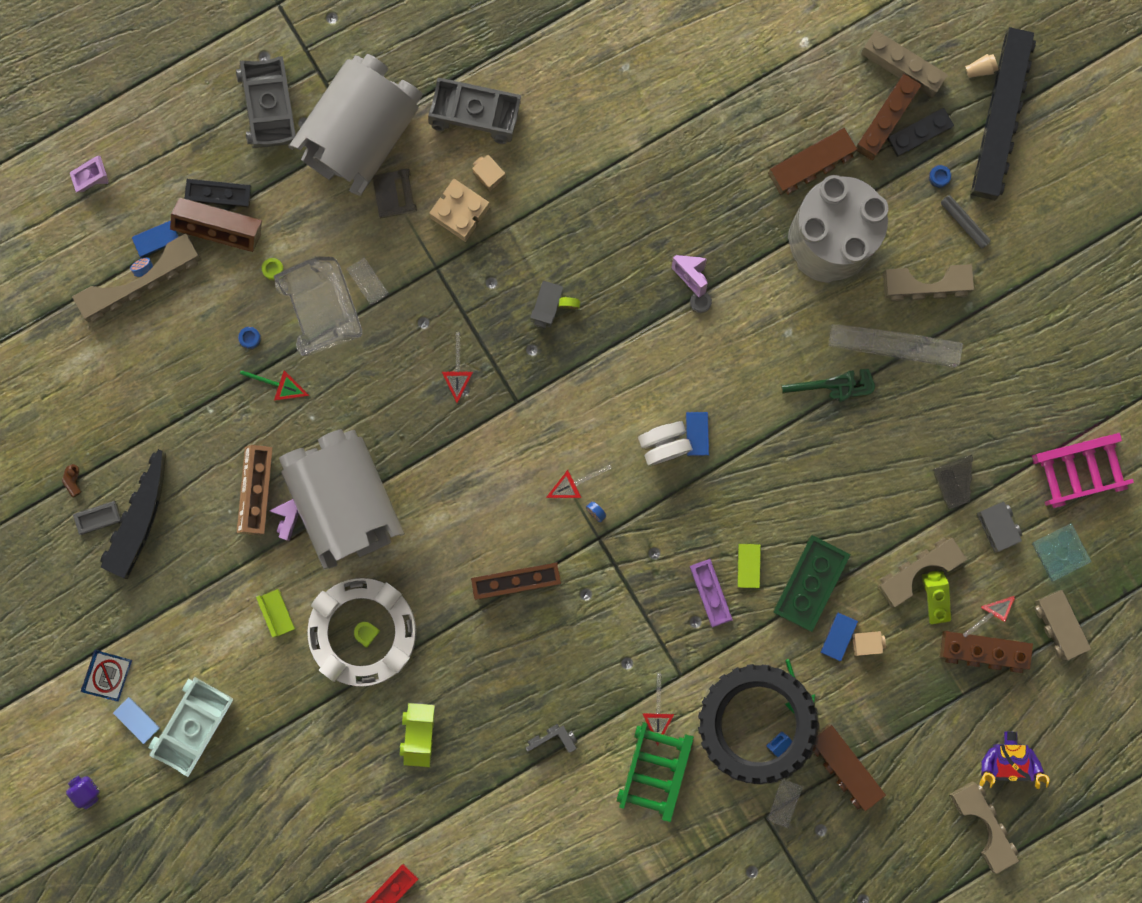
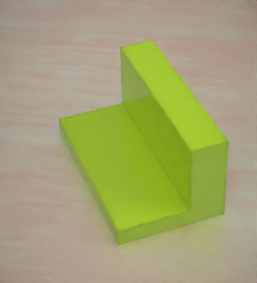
M279 589L262 596H256L273 638L295 630Z

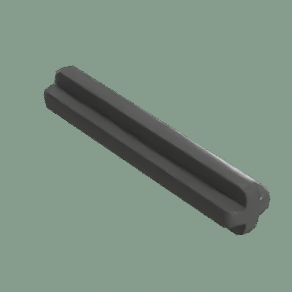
M950 195L942 200V206L980 248H984L990 243L987 235Z

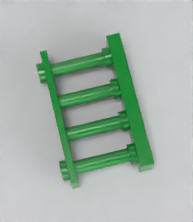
M642 722L641 726L637 725L634 738L637 739L624 790L619 789L616 802L620 803L619 808L624 809L627 802L659 811L658 814L662 815V820L671 822L694 736L684 734L683 738H673L646 730L647 723ZM643 738L676 747V750H679L678 758L670 760L640 751ZM637 759L670 768V771L674 772L672 780L663 781L635 773ZM631 781L665 790L664 792L668 793L666 802L662 801L660 803L628 794Z

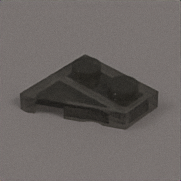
M973 455L932 470L948 510L970 502Z

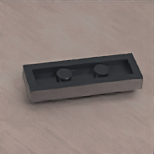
M942 108L889 136L887 140L896 156L899 157L954 127V124L945 108Z
M187 179L184 199L198 203L249 208L252 186Z

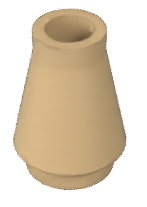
M986 54L972 64L965 66L968 78L992 75L995 71L999 70L993 54L989 56Z

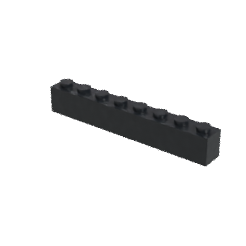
M1009 27L1005 33L998 64L999 70L996 73L970 193L972 196L995 201L999 195H1003L1005 183L1002 182L1003 176L1007 175L1010 162H1007L1008 154L1011 155L1014 147V142L1011 141L1012 134H1016L1019 123L1016 121L1017 113L1020 114L1023 106V101H1020L1021 93L1024 94L1027 87V81L1024 79L1026 73H1029L1032 64L1029 56L1030 53L1034 52L1036 40H1033V32Z

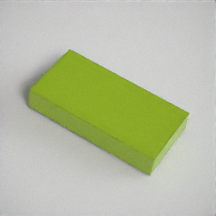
M738 544L737 588H760V544Z

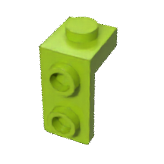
M932 571L928 574H922V583L927 592L930 624L950 622L949 583L943 571Z

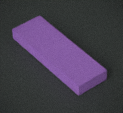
M711 559L689 566L711 627L733 620Z

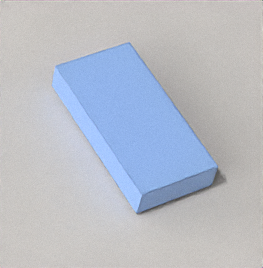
M130 697L113 712L143 744L160 729Z

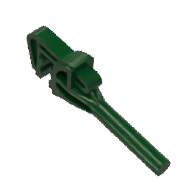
M860 369L859 377L861 380L859 385H863V387H853L856 385V381L854 380V370L825 380L781 385L783 394L826 388L832 390L829 397L831 399H839V403L849 397L870 395L875 389V383L869 369Z

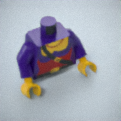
M1004 731V744H994L993 748L988 750L981 761L983 777L979 784L982 787L985 781H988L990 788H992L995 780L1034 781V778L1036 779V789H1040V782H1044L1046 788L1049 786V777L1044 774L1042 765L1034 751L1028 745H1017V732Z

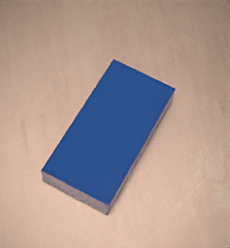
M171 221L132 237L141 258L165 248L167 243L179 237L177 231L170 230Z
M686 412V439H689L693 449L687 453V456L709 455L708 412Z
M837 613L820 653L841 661L858 621Z

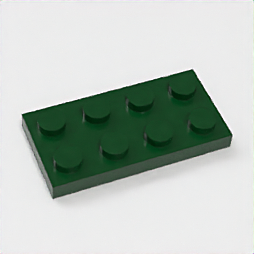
M811 535L772 613L812 632L851 554Z

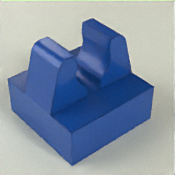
M781 731L766 747L776 757H779L789 748L792 740Z

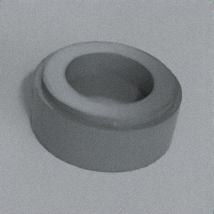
M694 293L690 299V306L696 313L707 312L712 304V299L708 293H705L700 298Z

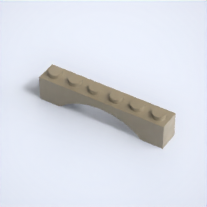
M185 233L167 243L158 262L138 280L118 287L100 288L90 286L72 296L83 318L88 322H96L104 317V313L120 309L123 306L122 303L138 299L142 296V292L158 288L161 285L160 282L165 279L172 280L176 278L183 269L189 270L198 265L201 257L189 236Z

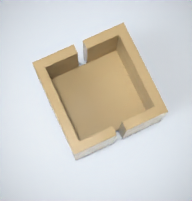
M453 179L443 193L444 200L440 197L429 214L432 220L466 242L477 227L476 221L479 223L489 210L490 204L471 189Z

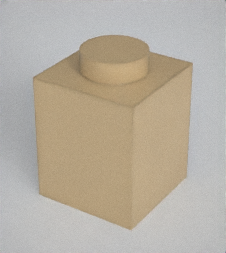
M489 155L485 158L481 156L473 163V174L489 191L506 178L505 172Z
M881 631L852 634L854 656L883 653V649L886 648L885 636H881Z

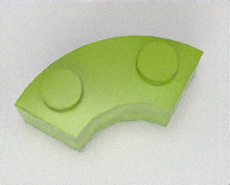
M408 703L407 712H403L402 725H406L405 743L400 745V756H404V765L430 767L435 705Z

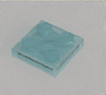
M1072 523L1032 542L1051 582L1092 562Z

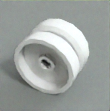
M683 421L665 424L638 436L641 448L656 447L645 454L648 466L674 459L693 450L689 439L675 441V439L683 436L686 432Z

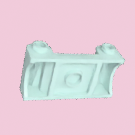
M196 677L193 680H187L182 689L185 694L159 738L154 737L148 747L151 749L149 756L164 762L189 777L233 701V698Z

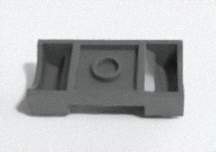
M283 56L265 61H240L239 69L236 70L237 82H241L242 87H244L250 125L249 131L246 132L247 144H251L252 149L290 144L296 135Z
M438 77L433 102L428 114V123L433 129L443 131L449 128L450 124L490 132L491 137L496 143L506 144L511 142L521 104V95Z

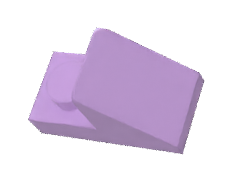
M101 156L94 157L70 172L76 192H84L95 184L109 183Z
M676 255L673 257L672 269L700 298L706 293L708 284L705 276L700 273L705 269L707 259Z
M293 499L270 510L272 513L285 517L284 521H280L277 533H280L279 538L290 541L299 515Z

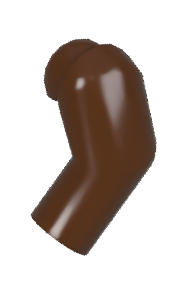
M75 464L66 467L62 478V483L72 498L81 493L76 484L79 467Z

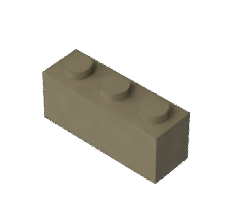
M1057 590L1034 601L1036 604L1034 607L1035 612L1040 619H1043L1046 625L1044 626L1045 633L1049 638L1053 639L1056 645L1053 648L1058 658L1070 660L1091 650L1063 590Z

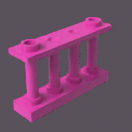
M1120 433L1033 455L1034 464L1041 463V466H1044L1053 497L1052 500L1046 501L1045 505H1052L1053 508L1065 506V501L1090 494L1114 488L1115 492L1127 490L1128 485L1134 483L1133 479L1124 481L1115 451L1116 443L1122 441ZM1103 447L1104 451L1106 450L1115 480L1114 484L1103 486L1094 455L1096 448ZM1081 452L1083 456H1086L1095 488L1083 492L1073 460L1075 458L1074 454ZM1062 458V461H1065L1074 494L1061 497L1053 468V459Z

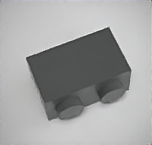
M1004 501L976 513L994 553L1022 541V531L1017 524H1014L1011 518L1013 516L1012 509Z

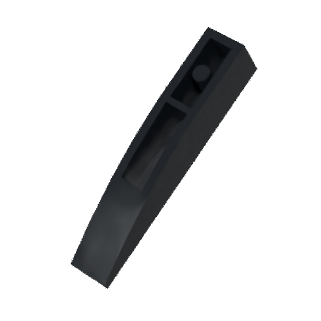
M158 449L157 453L154 452L148 462L150 467L147 473L143 472L139 480L141 485L137 492L134 491L129 500L131 506L128 512L124 511L119 521L121 526L118 531H114L110 539L112 544L108 551L105 550L100 559L102 563L100 568L124 579L129 578L148 539L156 517L164 480L165 452Z

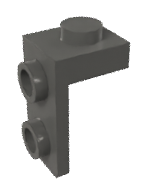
M547 281L542 282L535 308L530 317V321L534 323V326L546 329V326L552 327L563 290L562 286Z
M556 724L546 730L548 733L541 739L539 735L527 741L529 746L525 747L528 752L558 734L570 753L577 749L574 744L578 743L572 731L568 733L564 726L559 727Z

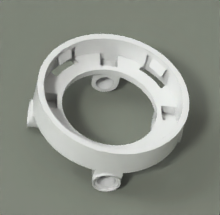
M365 578L347 580L333 586L327 592L322 591L311 604L313 610L308 623L309 647L315 661L320 666L319 671L333 682L337 680L353 686L379 684L399 673L410 659L416 641L415 618L402 594L387 582L383 583ZM363 584H367V588H357L345 591V587L347 586L353 588L362 587ZM358 598L371 599L383 605L391 614L395 624V639L392 648L383 659L368 666H355L341 660L332 650L328 639V626L334 612L342 604ZM402 615H409L410 620H407L408 632H412L411 637L405 638V622ZM315 627H318L317 633L314 632ZM318 642H319L320 649H317V647H316V645L318 644ZM378 673L379 679L375 680L374 677L362 678V681H356V676H369Z

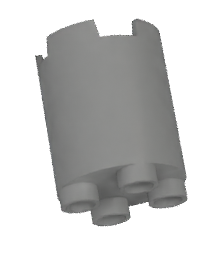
M366 54L364 59L355 55L352 60L347 59L288 146L292 150L294 148L301 150L305 146L306 150L301 160L328 180H331L334 175L343 177L349 182L353 179L354 182L349 191L359 196L363 194L418 111L417 103L423 96L421 91L404 80L396 84L386 79L384 75L388 71V67L369 54Z
M831 175L813 187L803 200L788 232L790 249L797 262L798 269L806 276L825 283L846 279L859 273L885 238L888 227V204L886 200L870 185L852 177Z
M340 429L322 436L318 439L321 447L319 451L317 448L305 451L304 448H299L279 458L284 469L281 472L324 570L338 566L337 560L356 552L360 558L390 544L389 534L391 537L405 535L362 437L357 436L355 430L344 433Z

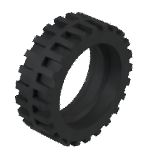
M750 664L743 668L737 667L732 669V672L729 674H723L719 677L720 680L715 685H711L709 694L706 698H703V707L698 715L700 719L698 733L701 734V744L709 755L710 761L721 772L729 775L731 778L758 785L777 783L780 780L791 777L793 773L800 770L807 759H810L813 754L812 751L817 744L819 730L817 708L814 705L812 696L802 683L784 670L764 664ZM753 687L769 688L780 693L790 703L796 717V732L791 745L782 755L767 762H751L739 757L729 748L722 732V717L730 700L741 691Z

